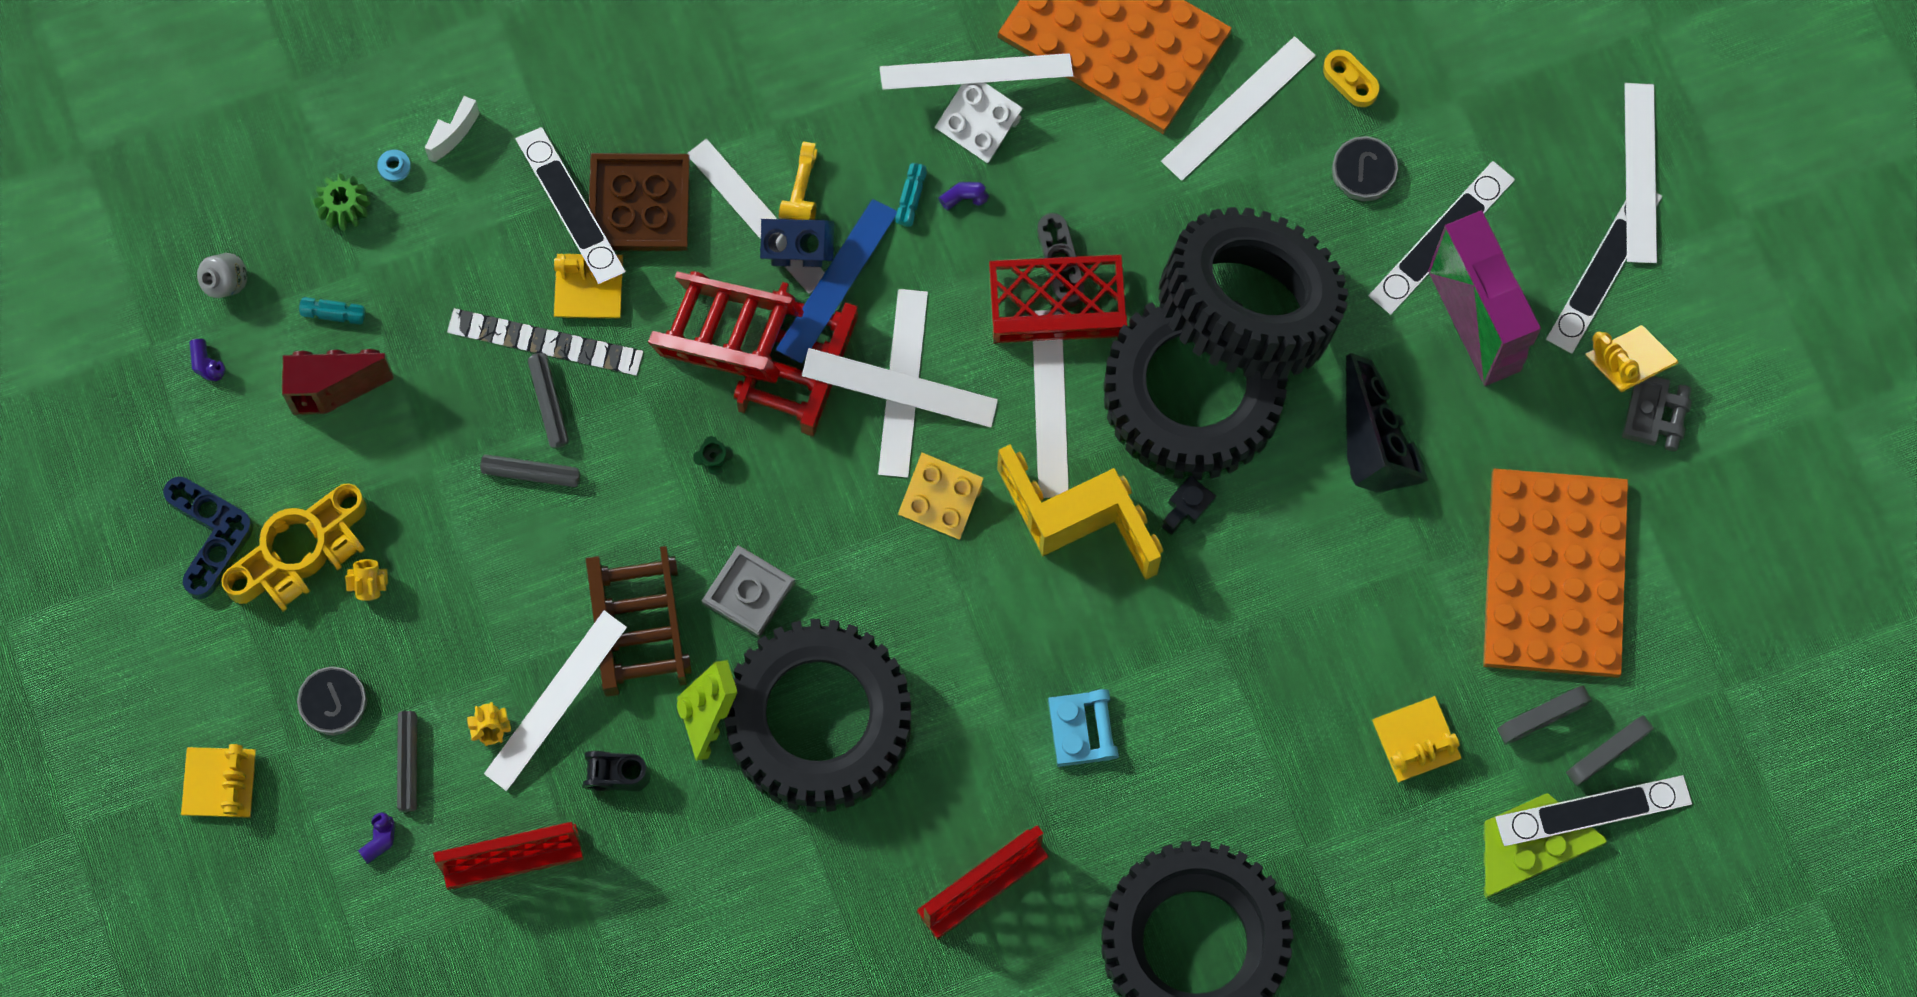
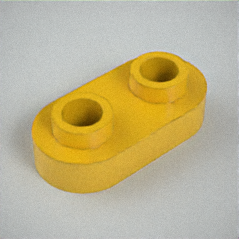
M1334 50L1326 56L1323 65L1324 76L1351 104L1357 107H1367L1376 101L1379 93L1378 80L1350 52ZM1340 66L1345 71L1343 73H1337L1335 72L1334 67ZM1364 89L1366 90L1367 94L1361 96L1356 92V90Z

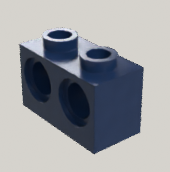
M761 219L760 259H771V266H791V260H803L802 267H822L823 261H833L834 221ZM783 234L786 237L787 245L780 252L777 249L776 240ZM812 235H815L818 238L819 245L817 250L812 253L808 248V240Z

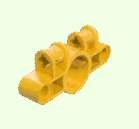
M349 483L342 484L307 510L288 508L273 514L265 522L261 530L260 545L224 572L222 586L230 599L235 603L246 604L266 590L281 611L284 612L287 610L286 605L302 593L308 594L310 592L302 578L315 574L321 569L327 559L338 571L342 568L341 564L355 553L365 551L359 540L349 529L350 526L365 515L367 509L366 502L359 488ZM346 498H357V502L353 507L347 509L341 507L342 502ZM291 524L307 525L314 537L318 538L314 552L312 554L309 552L300 563H283L275 551L272 552L275 536L288 530ZM239 579L247 580V585L243 590H232L235 581Z

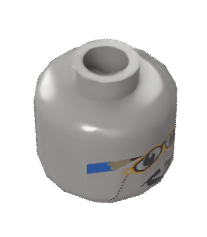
M222 253L206 257L200 263L197 270V279L199 286L205 294L213 298H222L237 294L245 287L247 270L241 258L235 254Z

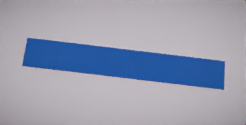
M874 199L871 200L802 308L804 311L803 316L795 318L777 346L776 351L800 363L803 362L807 356L808 348H812L892 223L897 213L896 210Z

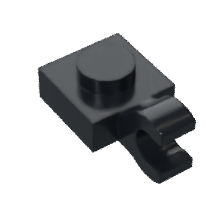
M1189 476L1169 499L1168 504L1174 509L1165 517L1161 528L1170 535H1173L1186 518L1195 524L1215 501L1216 495L1192 476Z

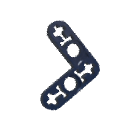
M174 477L165 484L163 489V495L168 504L173 509L212 530V533L183 576V586L188 594L196 599H205L215 591L222 580L224 572L230 568L250 538L253 524L249 516L241 509L187 478ZM185 487L184 490L188 496L194 499L193 504L191 505L183 497H178L175 500L176 497L173 491L175 489L181 490ZM205 502L217 504V512L210 518L201 517L199 514V509ZM242 519L241 523L244 529L242 531L236 529L230 538L235 544L231 546L229 542L220 538V536L223 534L228 538L232 532L229 526L230 522L237 523ZM216 546L225 547L227 549V556L223 561L215 563L209 559V553L212 548ZM205 562L210 569L216 572L212 574L208 570L204 576L207 585L205 587L198 586L194 590L195 585L192 583V580L194 578H202L206 570L201 565Z

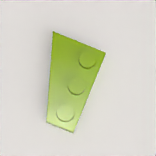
M728 660L715 662L677 697V710L679 716L684 720L696 761L709 758L711 749L708 745L710 741L717 740L720 733L717 727L719 720L727 717L737 695L736 685Z

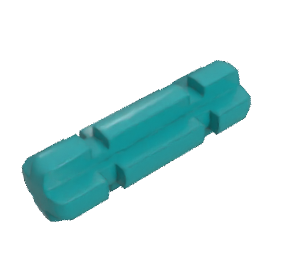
M911 163L909 165L908 179L905 180L899 202L900 207L895 217V221L899 225L906 227L913 225L915 211L917 210L923 188L922 182H924L927 173L926 166L922 164Z
M303 297L299 305V312L303 317L314 318L317 315L318 319L338 322L349 320V323L359 325L365 319V308L363 305L351 304L347 306L344 302L323 299L317 302L315 298Z

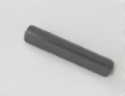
M536 353L528 358V364L549 445L551 448L564 447L568 444L569 439L548 358L545 353Z
M487 454L483 455L480 464L481 472L487 475L577 487L580 479V471L576 467Z
M401 711L398 713L397 808L401 812H413L417 809V715L414 711Z

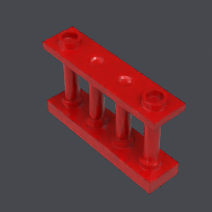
M691 271L690 274L676 272L675 278L684 287L686 293L671 330H667L666 333L652 331L648 341L651 347L662 357L776 383L780 370L771 361L772 358L769 355L785 315L803 316L804 311L795 301L796 298L784 291H777L775 294L709 279L706 275L696 271ZM699 294L714 297L715 299L700 336L695 337L694 340L686 339L683 333ZM732 301L744 304L728 344H724L723 347L714 345L712 339L727 302ZM756 308L773 311L757 351H753L752 354L743 352L740 348Z
M782 282L779 291L789 293V284ZM797 302L798 305H799L801 308H803L804 304H803V303H800V302ZM845 302L842 312L836 311L826 324L830 326V330L834 331L831 341H825L824 344L816 341L811 349L844 357L858 319V306ZM773 311L770 312V315H769V318H768V320H767V323H766V326H765V328H764V331H763V333H762L761 339H762V337H763V334H764V332H765V329H766V327H767V324H768V322H769V319H770L771 314H772ZM780 329L775 342L780 343L787 331ZM773 360L771 361L780 370L779 377L808 386V390L812 391L808 402L802 401L800 404L755 389L754 387L758 380L755 378L746 377L745 381L739 380L733 399L737 400L738 412L745 414L749 401L797 416L796 420L800 421L801 433L814 437L831 392L832 384L803 377V370Z

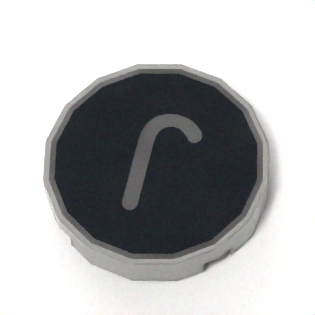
M1368 136L1355 137L1343 143L1336 152L1332 165L1333 181L1337 187L1339 186L1349 198L1359 201H1371L1382 197L1394 185L1398 172L1397 159L1391 148L1381 140Z
M331 666L318 669L305 679L299 689L297 704L299 714L311 729L325 735L334 736L346 733L358 725L366 709L367 697L364 686L355 674L345 668Z

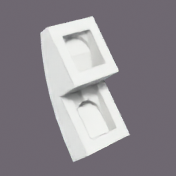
M464 96L451 124L438 119L425 146L430 161L436 162L444 157L469 132L480 113L476 100Z

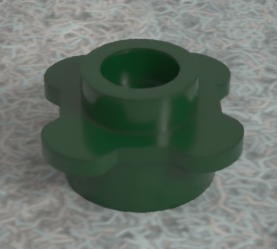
M709 436L704 440L700 450L694 453L693 460L696 465H703L708 468L711 475H719L723 471L722 466L725 462L733 458V450L729 446L725 447L716 437ZM715 453L717 456L713 459L710 455Z

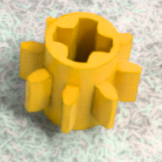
M371 559L356 561L353 563V569H348L345 576L346 591H355V598L362 601L379 598L381 596L380 591H386V585L388 584L387 569H379L378 562Z
M493 702L475 706L474 716L467 717L472 741L479 739L485 746L498 742L502 743L504 732H511L506 708L499 710L497 706L493 705Z

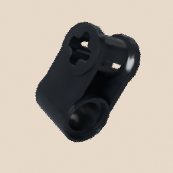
M604 751L585 752L584 759L588 761L587 777L582 784L584 789L591 791H640L650 781V770L639 755ZM636 765L642 768L641 774L636 779L630 780L625 778V772L629 767Z

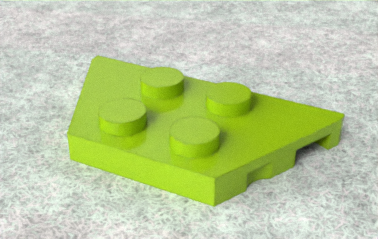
M1546 793L1497 816L1559 802ZM1496 818L1488 819L1484 822V896L1488 898L1594 850L1604 845L1607 841L1604 836L1592 827L1504 846Z

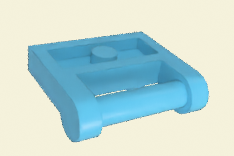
M1100 689L1089 693L1048 698L1057 767L1108 761L1119 757L1118 748L1113 744L1108 702L1111 701L1109 690ZM1094 705L1100 743V748L1090 750L1084 706Z

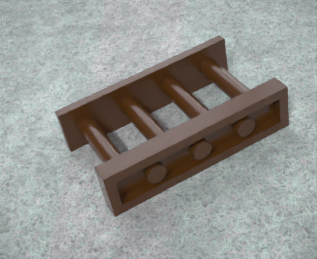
M667 546L660 547L662 561L609 569L608 566H602L599 556L585 558L594 623L604 610L614 618L617 614L664 607H668L671 626L622 633L600 663L602 686L606 697L619 695L618 684H624V680L677 672L680 686L687 685L685 674H692L689 653H682L672 576H678L676 557L669 556ZM664 574L665 594L613 601L612 598L606 599L605 586H611V582ZM673 639L675 659L623 667L621 663L615 664L614 652L620 651L619 647Z

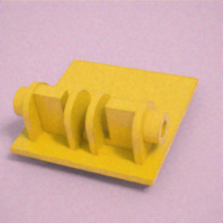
M557 254V258L554 259V271H556L554 317L621 318L622 274L598 284L582 254ZM616 255L623 266V255Z
M1642 325L1613 340L1607 332L1599 331L1595 333L1592 337L1594 350L1585 354L1620 392L1678 364V360Z
M922 452L898 515L960 540L976 497H979L983 487L981 484L984 477Z
M1435 696L1372 719L1398 783L1462 759L1457 749L1460 746L1459 740L1455 733L1451 734Z
M231 744L229 748L187 747L181 815L251 818L256 749H243V746L238 744Z

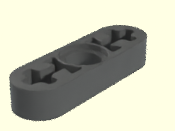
M1055 213L1044 215L1039 220L1037 229L1043 257L1052 258L1056 253H1065L1069 257H1076L1065 219ZM1048 224H1053L1055 228H1061L1057 231L1059 244L1053 245L1051 233L1044 232L1047 230ZM1076 265L1068 266L1060 274L1062 276L1069 274L1068 280L1073 286L1082 278L1080 269ZM1056 278L1051 286L1054 297L1059 302L1067 293H1061L1064 290V284ZM1082 284L1078 289L1083 294L1084 284ZM1074 293V296L1070 297L1063 306L1073 307L1079 304L1081 300Z
M1584 685L1576 687L1509 720L1498 727L1497 731L1505 745L1513 743L1585 707L1592 702V699Z
M1644 715L1640 716L1576 763L1566 774L1576 787L1581 785L1646 737L1655 728Z

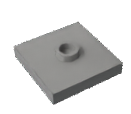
M738 545L702 599V604L760 638L796 581L791 576Z

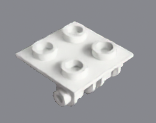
M987 83L962 84L935 128L986 163H989L1010 128L1016 127L1020 122L1021 116L1019 114L1023 108Z

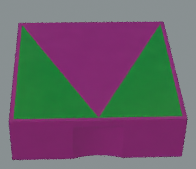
M1481 210L1444 226L1428 272L1484 386H1487L1521 372L1528 357L1529 347L1534 344L1541 328Z

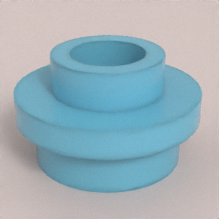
M389 150L380 156L377 168L383 179L390 182H398L407 177L411 169V163L404 152ZM391 161L399 162L398 167L394 169L389 168L388 164Z

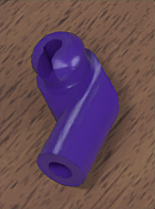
M959 182L939 196L938 200L943 208L948 211L963 199H972L973 204L980 206L988 201L989 194L985 191L986 186L981 182Z
M191 340L189 345L192 370L208 381H219L222 379L226 370L225 365L220 360L216 362L208 357L206 340Z
M384 812L373 816L371 824L374 826L373 840L358 850L367 864L390 849L394 843L396 826L393 818Z

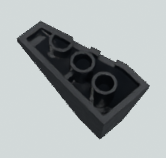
M1349 353L1346 356L1347 460L1351 470L1350 476L1355 486L1378 493L1425 483L1428 481L1420 452L1415 442L1408 443L1400 428L1405 423L1401 415H1396L1389 407L1386 400L1389 399L1390 394L1373 361Z

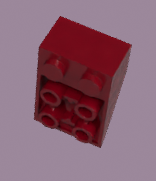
M364 349L357 354H347L342 350H330L326 354L313 355L309 351H295L292 355H283L282 395L293 415L327 414L394 379V373L385 353H380L379 350Z

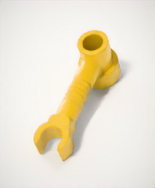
M805 141L802 143L799 167L790 201L782 200L779 208V219L815 220L816 203L804 201L811 169L817 158L818 149H815L816 143Z

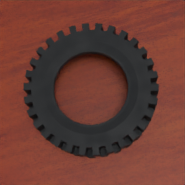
M1236 207L1227 208L1225 215L1220 209L1212 210L1209 217L1204 213L1198 216L1196 222L1192 220L1187 224L1186 229H1183L1162 272L1158 290H1161L1159 303L1165 304L1162 309L1164 317H1172L1169 323L1170 328L1173 332L1182 330L1179 339L1184 345L1193 342L1195 347L1192 352L1200 357L1204 352L1211 355L1208 363L1217 366L1219 360L1227 363L1225 371L1233 374L1238 367L1243 369L1244 377L1253 378L1255 372L1259 371L1261 379H1271L1275 371L1278 379L1287 378L1290 371L1295 376L1302 373L1304 367L1307 369L1311 368L1316 360L1319 361L1323 356L1347 308L1348 302L1345 301L1348 297V289L1343 288L1346 280L1344 275H1337L1341 267L1337 261L1328 262L1331 252L1326 247L1321 250L1316 248L1319 243L1316 237L1312 235L1306 239L1302 236L1305 231L1304 228L1299 225L1294 230L1287 227L1288 219L1280 216L1278 222L1272 221V213L1262 211L1260 217H1257L1252 208H1245L1242 215H1239ZM1213 264H1243L1271 275L1293 294L1300 308L1284 315H1265L1240 306L1230 299L1218 285L1213 274Z
M1234 301V302H1236L1237 304H1239L1240 306L1243 307V304H1241V303H1239V302H1237V301ZM1151 302L1144 307L1142 316L1136 312L1130 317L1129 327L1123 325L1118 334V341L1114 340L1111 346L1103 389L1105 391L1104 406L1105 409H1108L1107 419L1110 426H1116L1115 436L1119 442L1123 439L1127 441L1125 450L1131 456L1137 451L1140 453L1139 462L1147 467L1150 461L1157 464L1155 472L1164 475L1166 468L1175 470L1173 478L1183 479L1184 472H1192V477L1196 480L1202 479L1203 472H1209L1211 479L1220 477L1221 470L1224 468L1230 474L1238 469L1239 462L1242 461L1244 465L1251 462L1255 451L1260 454L1266 446L1267 439L1271 440L1277 423H1279L1286 399L1288 376L1287 378L1278 379L1274 371L1271 379H1261L1260 372L1256 371L1253 378L1246 377V391L1240 405L1229 417L1216 424L1193 427L1172 421L1162 414L1151 400L1146 385V372L1155 352L1166 342L1181 336L1182 330L1173 332L1170 328L1169 323L1172 317L1165 318L1162 313L1165 304H1160V307L1156 308L1154 303Z
M810 619L811 626L802 627L801 621L792 622V630L784 632L781 626L773 630L774 637L768 640L765 635L757 641L758 649L753 651L749 648L744 654V664L738 663L734 669L737 695L727 717L724 719L734 759L737 765L741 766L743 775L748 781L752 780L754 782L755 788L762 794L765 791L768 792L771 800L780 804L781 800L786 801L788 808L798 810V806L802 805L806 806L807 812H817V807H826V812L836 811V805L844 803L845 808L855 805L854 799L862 797L863 801L872 796V789L877 787L880 790L886 784V777L889 774L892 776L898 769V761L900 759L903 760L906 753V744L910 740L911 699L910 692L907 690L906 678L904 674L901 675L900 665L895 657L890 659L889 651L882 643L879 646L875 644L874 636L867 632L864 636L859 635L858 627L848 624L847 630L840 628L839 621L830 620L829 626H821L820 619ZM815 662L830 663L850 672L864 688L870 708L866 730L857 744L843 755L825 761L805 760L787 752L772 736L766 717L770 693L780 678L800 665Z
M1191 841L1181 842L1179 848L1174 849L1172 844L1162 847V851L1159 854L1155 855L1153 851L1146 855L1141 864L1136 862L1130 868L1129 874L1121 878L1117 889L1112 893L1102 927V959L1105 958V971L1107 977L1112 978V988L1117 995L1120 993L1123 997H1273L1287 972V966L1292 955L1291 942L1293 941V929H1290L1289 926L1292 920L1290 910L1285 911L1284 903L1286 899L1282 891L1277 893L1274 889L1276 885L1275 880L1271 875L1266 878L1262 874L1263 867L1258 862H1255L1253 866L1246 861L1248 855L1239 851L1236 856L1228 852L1229 846L1220 844L1219 849L1210 848L1211 842L1201 841L1200 846H1192ZM1202 892L1216 896L1230 905L1242 921L1247 938V951L1244 963L1236 976L1219 989L1206 993L1179 991L1164 983L1154 973L1147 961L1143 944L1147 921L1162 902L1177 894Z

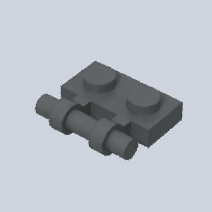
M1652 376L1633 386L1622 438L1654 446L1657 442L1658 434L1667 437L1664 448L1668 451H1678L1679 442L1684 439L1686 428L1683 427L1685 415L1691 409L1692 400L1689 399L1691 387L1679 385L1677 394L1668 393L1670 380ZM1665 406L1673 410L1670 422L1662 420Z

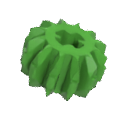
M339 173L335 182L331 178L326 177L327 187L317 186L316 192L319 197L313 200L315 208H318L316 212L320 220L326 219V224L330 228H333L338 223L343 231H345L349 222L353 226L358 227L357 217L367 218L368 212L364 207L371 204L369 196H366V186L364 184L358 185V180L353 175L345 181L344 175ZM343 199H347L348 201L343 204ZM339 200H341V205H337L336 203Z

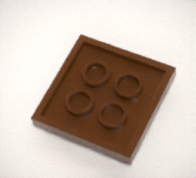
M591 153L589 209L613 251H688L690 155Z

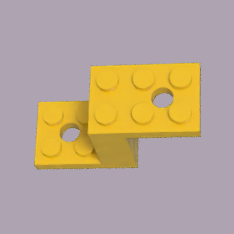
M1011 444L998 450L997 470L1042 556L1115 522L1145 580L1158 574L1161 562L1160 554L1163 553L1162 545L1155 534L1150 536L1144 525L1148 521L1143 509L1139 504L1134 506L1129 496L1132 494L1131 487L1124 475L1118 476L1115 468L1041 503V500L1044 499L1042 491L1036 481L1030 482L1025 472L1029 470L1022 453H1015Z

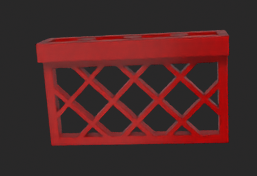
M1122 254L989 261L993 343L1118 337L1123 325L1127 326ZM1115 264L1116 275L1108 284L1094 274L1100 265ZM1076 265L1085 275L1073 286L1060 274L1068 266ZM1052 267H1060V268L1056 271V270L1053 269ZM1034 268H1044L1052 274L1042 287H1039L1028 277ZM1010 269L1019 278L1007 289L997 281L996 270ZM1056 278L1070 290L1059 302L1045 292ZM1088 278H1091L1102 288L1092 301L1078 290ZM1022 281L1026 282L1036 291L1026 304L1012 293ZM1115 283H1116L1117 292H1115V291L1111 288ZM998 289L1003 293L1002 296H1001L999 299H998ZM1074 293L1087 305L1079 314H1071L1063 307ZM1108 293L1117 300L1118 312H1104L1096 303ZM1040 296L1054 306L1047 315H1037L1029 308ZM1007 297L1021 308L1013 317H999V306ZM1092 309V310H1093L1094 312H1096V313H1088V312ZM1057 311L1062 313L1059 315H1054Z
M572 822L433 853L435 863L444 875L447 890L584 860L577 826Z
M1038 825L1031 830L1027 829L917 909L918 915L937 940L1048 860L1049 856L1042 848L1043 832Z

